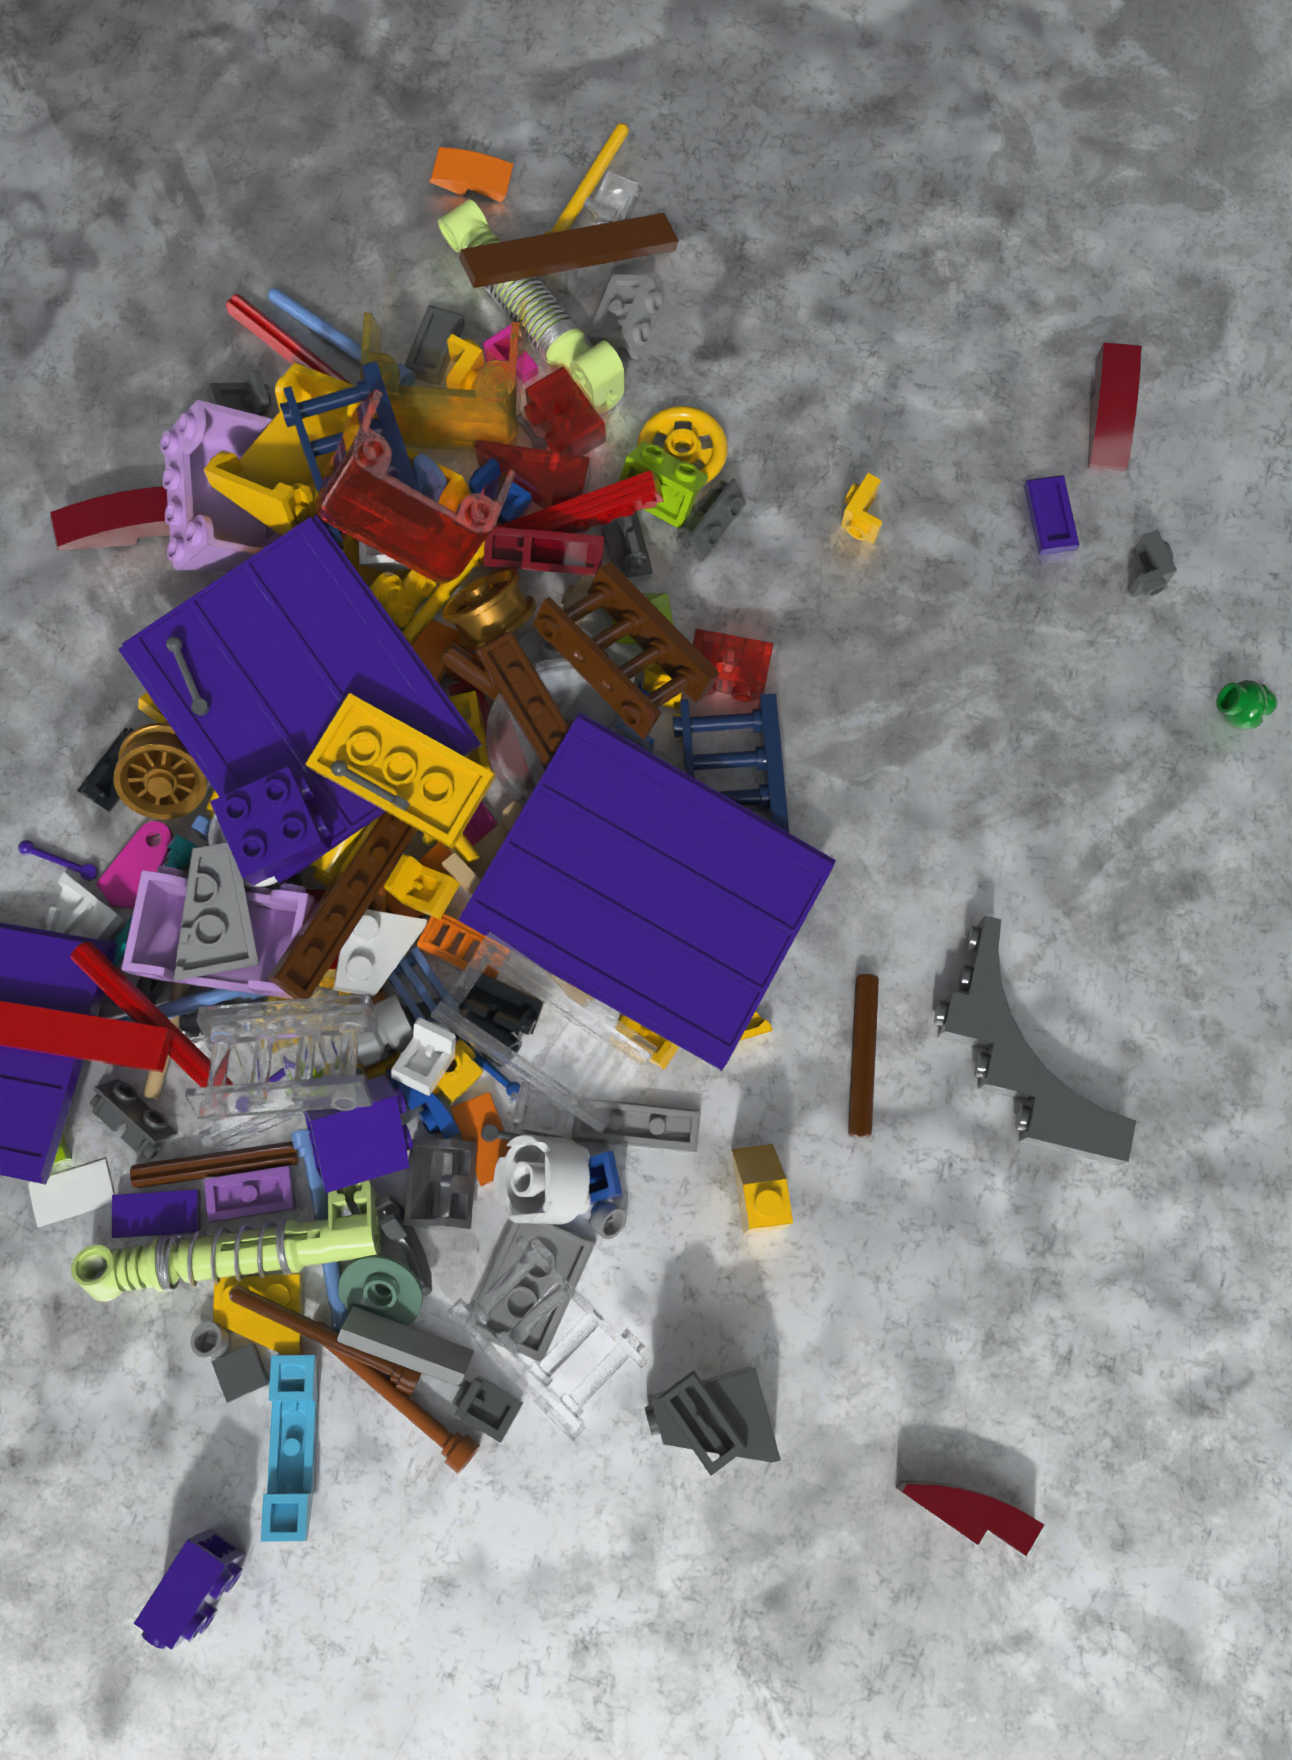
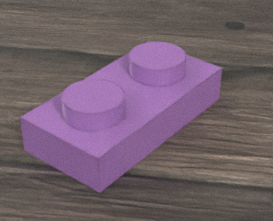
M290 1166L204 1179L208 1222L214 1223L296 1210L293 1171Z

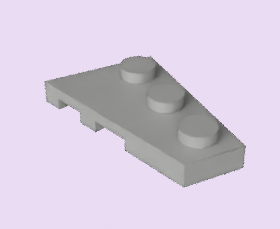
M228 843L192 849L173 981L259 965L243 878Z

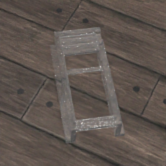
M491 932L488 933L480 944L476 954L445 998L439 1002L430 1015L599 1133H602L611 1119L609 1117L610 1113L641 1066L649 1062L658 1048ZM488 965L565 1017L540 1055H536L533 1058L532 1063L456 1012ZM571 1021L598 1041L569 1085L565 1087L539 1068L544 1066L545 1057Z

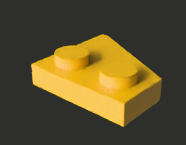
M303 1274L267 1275L263 1279L260 1276L243 1277L240 1282L236 1277L220 1278L218 1285L214 1283V1323L220 1324L224 1328L282 1355H303L302 1334L232 1302L229 1298V1291L232 1287L242 1286L303 1315Z

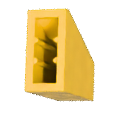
M767 1144L731 1149L743 1234L780 1230L792 1225L793 1217L787 1178L774 1145Z

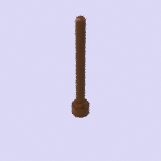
M234 1286L229 1291V1298L232 1302L391 1376L389 1381L397 1384L395 1389L410 1396L412 1395L422 1373L339 1343L337 1339L340 1332L247 1288Z

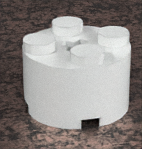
M521 1135L510 1140L506 1146L512 1147L509 1149L506 1157H499L495 1167L494 1190L499 1206H506L510 1213L507 1217L511 1221L528 1224H565L572 1221L577 1215L585 1214L588 1211L591 1201L588 1193L590 1185L588 1166L590 1154L585 1146L578 1145L570 1139Z

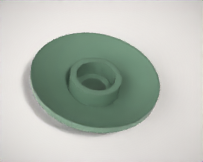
M372 1255L358 1258L345 1268L339 1280V1298L345 1305L348 1314L352 1307L356 1306L408 1326L417 1318L422 1308L423 1292L419 1279L408 1266L392 1257Z

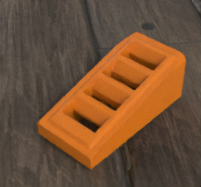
M444 913L441 919L430 917L417 942V947L421 952L467 973L468 969L472 968L494 979L497 978L510 953L509 949ZM443 926L448 931L438 947L434 945V942ZM457 934L464 936L455 955L449 953ZM474 941L479 945L470 963L464 961V958ZM489 948L494 953L485 971H483L478 966Z

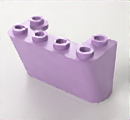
M196 400L185 413L181 414L170 430L164 432L160 448L161 452L165 454L163 487L167 489L168 501L165 510V522L169 525L170 533L167 557L169 561H172L174 569L229 572L281 537L278 533L272 535L271 528L214 489L203 470L208 465L210 459L223 450L236 454L240 459L273 419Z
M158 866L157 872L142 870L121 970L148 979L293 999L267 978L318 903L314 900V896L305 893L306 888L293 884H281L280 890L250 887L249 892H245L259 965L173 981L188 877L183 876L182 870L165 866Z

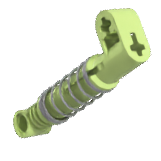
M367 1180L329 1192L328 1219L299 1223L294 1218H286L285 1220L281 1219L277 1225L272 1221H267L259 1229H254L252 1226L245 1224L238 1232H231L229 1229L222 1227L217 1231L216 1235L210 1236L200 1230L195 1233L193 1238L189 1239L180 1234H176L173 1237L163 1235L153 1239L150 1244L145 1246L139 1245L133 1248L125 1247L123 1249L109 1250L103 1245L88 1246L81 1250L74 1258L71 1266L72 1277L92 1298L98 1301H109L115 1299L125 1290L134 1291L135 1289L141 1290L146 1287L155 1288L159 1292H173L178 1286L180 1277H182L184 1282L189 1283L192 1288H195L198 1281L213 1280L218 1285L220 1278L236 1276V1279L240 1282L243 1279V1275L259 1273L263 1279L266 1272L282 1270L283 1274L288 1275L290 1273L292 1275L293 1273H299L304 1266L380 1255L381 1227L379 1221L381 1220V1213L375 1208V1200L379 1199V1195L371 1181ZM355 1201L362 1214L355 1215L350 1203ZM177 1238L182 1239L180 1241L179 1247L176 1245L174 1241ZM106 1268L101 1276L95 1278L101 1269Z

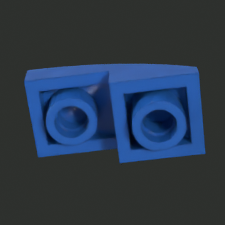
M391 1069L385 1071L393 1090L400 1088L405 1100L406 1109L413 1110L420 1105L422 1106L423 1111L419 1113V1117L429 1135L436 1133L438 1138L448 1139L460 1132L452 1116L433 1093L428 1096L391 1078Z

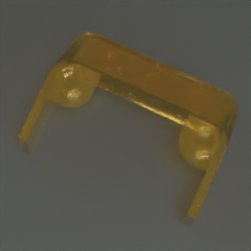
M364 312L360 378L361 380L363 379L361 366L377 361L405 447L504 453L515 446L519 434L525 340L519 322H512L509 361L493 360L485 363L478 371L476 390L399 385L400 370L396 361L390 355L381 353L382 330L373 314Z

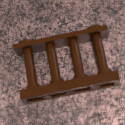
M611 561L599 568L588 590L590 595L565 610H562L551 597L544 599L533 626L621 716L625 724L631 727L642 739L649 735L662 712L658 709L660 706L683 691L697 703L706 697L720 674ZM602 607L617 623L590 639L575 622ZM630 635L644 651L620 667H617L603 650L625 636ZM657 663L671 680L645 696L630 679Z

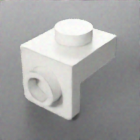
M418 1018L414 1023L412 1040L391 1069V1078L430 1096L455 1058V1034L438 1022H429Z

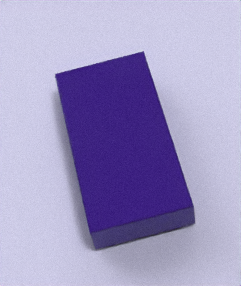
M1064 475L1026 480L1024 490L1038 554L1046 555L1076 551L1080 544Z
M201 1190L112 1195L111 1238L195 1234L201 1230Z

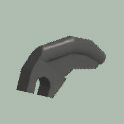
M386 1194L375 1200V1208L384 1217V1219L379 1221L380 1227L392 1244L398 1242L407 1258L410 1269L421 1283L423 1296H427L432 1292V1273L425 1251L413 1226H404L405 1210L390 1194Z

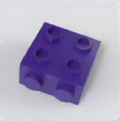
M289 766L210 801L240 874L251 885H256L330 851L325 839L331 836L328 824L321 812L314 814L309 800L315 798L313 790L306 776L298 777Z
M386 1075L301 1099L315 1169L326 1193L410 1167L407 1150L413 1149V1143L409 1129L406 1124L402 1125L400 1116L407 1112L405 1100L400 1088L393 1090Z
M212 1529L205 1530L187 1539L133 1623L143 1630L142 1637L156 1648L165 1649L167 1646L172 1650L185 1640L191 1643L198 1633L202 1635L218 1612V1609L213 1604L222 1596L224 1591L229 1593L240 1578L244 1569L239 1566V1563L246 1553Z

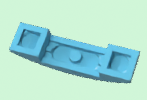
M271 1355L269 1401H272L269 1465L267 1494H263L260 1542L307 1541L313 1500L317 1447L316 1355Z

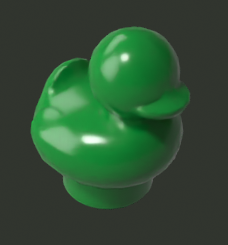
M1251 680L1226 684L1220 690L1216 700L1217 709L1224 713V718L1228 724L1237 729L1257 728L1263 722L1262 716L1272 714L1278 704L1276 695L1268 690L1266 685H1260L1256 681Z

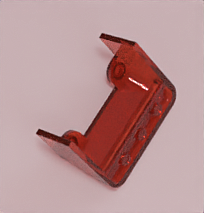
M375 389L353 411L316 497L317 513L329 525L426 578L440 584L449 583L462 574L495 527L516 471L509 468L485 485L481 494L474 493L465 497L460 502L456 512L390 476L386 471L392 458L391 448L384 437L369 429V425L383 395L382 392Z

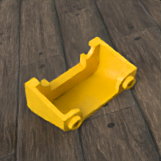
M293 363L276 383L275 395L280 412L244 455L239 459L232 452L220 451L210 459L208 465L203 469L210 485L281 536L309 517L313 518L316 515L319 519L325 517L296 427L291 426L287 428L280 407V403L287 402L283 388L291 386L296 403L355 386L297 363ZM363 401L304 418L302 421L309 441H313L370 424L369 419L376 418L372 404L364 405ZM371 440L315 457L322 480L370 466L381 453L384 441L377 443L376 440ZM354 488L328 495L333 513H335Z

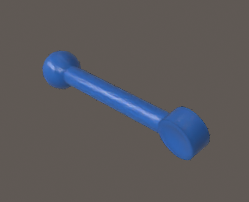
M458 1036L456 1038V1041L462 1039L470 1047V1041L467 1037ZM471 1048L477 1056L474 1061L506 1088L508 1096L516 1098L521 1095L522 1086L520 1083L511 1082Z

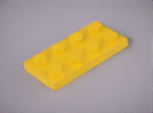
M350 693L305 764L314 772L452 849L495 779V774ZM337 760H342L347 764L348 769L388 792L403 798L410 803L406 812L349 778L335 776L331 771L332 764Z

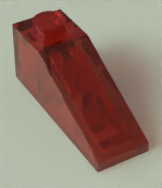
M476 439L475 451L478 465L483 467L491 458L498 461L501 475L530 492L532 502L543 509L588 493L591 478L590 457Z

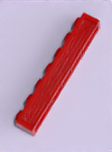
M652 470L496 527L583 533L591 527L606 525L613 519L621 516L628 517L633 515L635 511L653 508L657 503L663 502L664 499L659 479Z

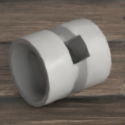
M397 994L375 1003L374 1012L372 1013L363 1009L342 1019L347 1035L366 1069L387 1059L390 1049H394L397 1052L405 1050L413 1038L414 1026Z

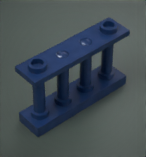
M377 361L361 366L363 379L357 381V386L296 403L290 386L283 388L287 402L280 403L287 428L291 426L296 427L325 517L320 518V521L341 550L345 549L341 533L397 516H401L402 519L409 517L412 528L428 524V514ZM363 401L364 405L372 404L376 418L369 419L370 424L309 441L302 419ZM371 440H376L377 443L384 441L389 456L383 457V462L322 480L315 457ZM384 478H388L389 481L397 479L401 494L395 496L396 500L335 518L328 495Z
M776 693L761 694L758 708L752 709L751 713L690 717L688 699L680 700V714H673L674 738L682 737L684 773L695 778L694 771L756 766L757 770L764 771L765 784H759L758 789L717 792L742 806L760 805V809L767 808L768 821L789 833ZM753 729V733L760 732L761 746H755L754 751L693 755L691 733Z

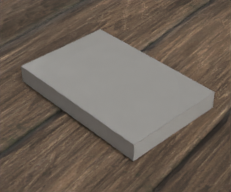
M512 1221L464 1327L543 1363L596 1242L557 1224H528Z

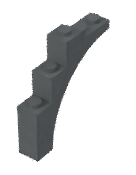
M984 916L977 927L971 926L968 934L966 950L972 951L969 966L963 965L958 982V989L964 990V993L952 991L946 997L945 1002L939 1000L934 1016V1025L940 1026L937 1038L986 1049L985 1053H979L975 1065L974 1076L980 1078L978 1089L1027 1101L1026 1106L1021 1105L1019 1107L1015 1128L1021 1130L1019 1142L1116 1166L1128 1163L1136 1120L1107 1111L1073 1092L1045 1067L1026 1043L1011 1015L1002 986L998 952L1001 919Z

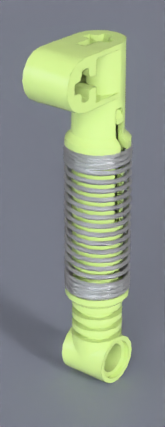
M468 199L438 219L442 235L450 247L457 253L464 248L500 242L499 238L494 235V232L489 229L488 222L481 209L471 199ZM538 277L483 286L489 295L492 296L493 300H496L497 305H500V308L508 315L509 319H512L513 324H516L517 329L528 339V342L532 343L533 348H536L540 357L549 366L559 369L561 374L595 414L600 415L609 411L620 401L624 394V366L617 352L605 340L590 348L585 343V335L581 328L572 320L571 316L559 304V301H556L555 297L552 296L551 292L548 291L547 287L544 286Z

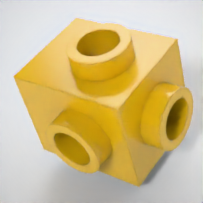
M462 1039L456 1041L455 1058L450 1064L453 1071L445 1072L432 1091L435 1096L439 1094L450 1106L483 1074L482 1069L473 1061L477 1057L476 1054Z

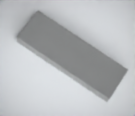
M576 1097L571 1139L574 1141L697 1153L701 1110Z
M356 1306L352 1307L340 1329L337 1339L339 1343L459 1387L462 1384L474 1350Z

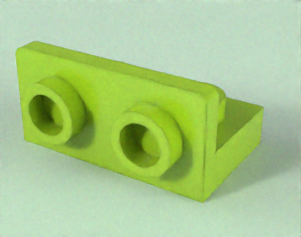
M641 442L627 455L619 481L652 470L659 479L664 501L657 503L653 508H644L643 510L679 529L688 519L697 493L707 483L708 475L699 471L693 464L682 462L667 454L661 447L655 444Z

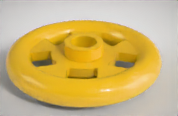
M674 406L659 411L645 423L638 437L637 446L641 442L652 444L657 433L667 436L662 448L664 452L682 462L694 464L698 459L701 460L704 467L699 471L708 475L707 483L720 473L726 462L728 443L723 428L713 416L695 407ZM675 422H691L692 430H675ZM709 435L713 447L703 450L701 449V442L698 437ZM678 447H686L689 451L680 453L676 449Z

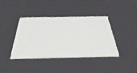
M106 1159L49 1177L46 1185L34 1182L28 1183L37 1228L112 1205V1195L114 1193Z

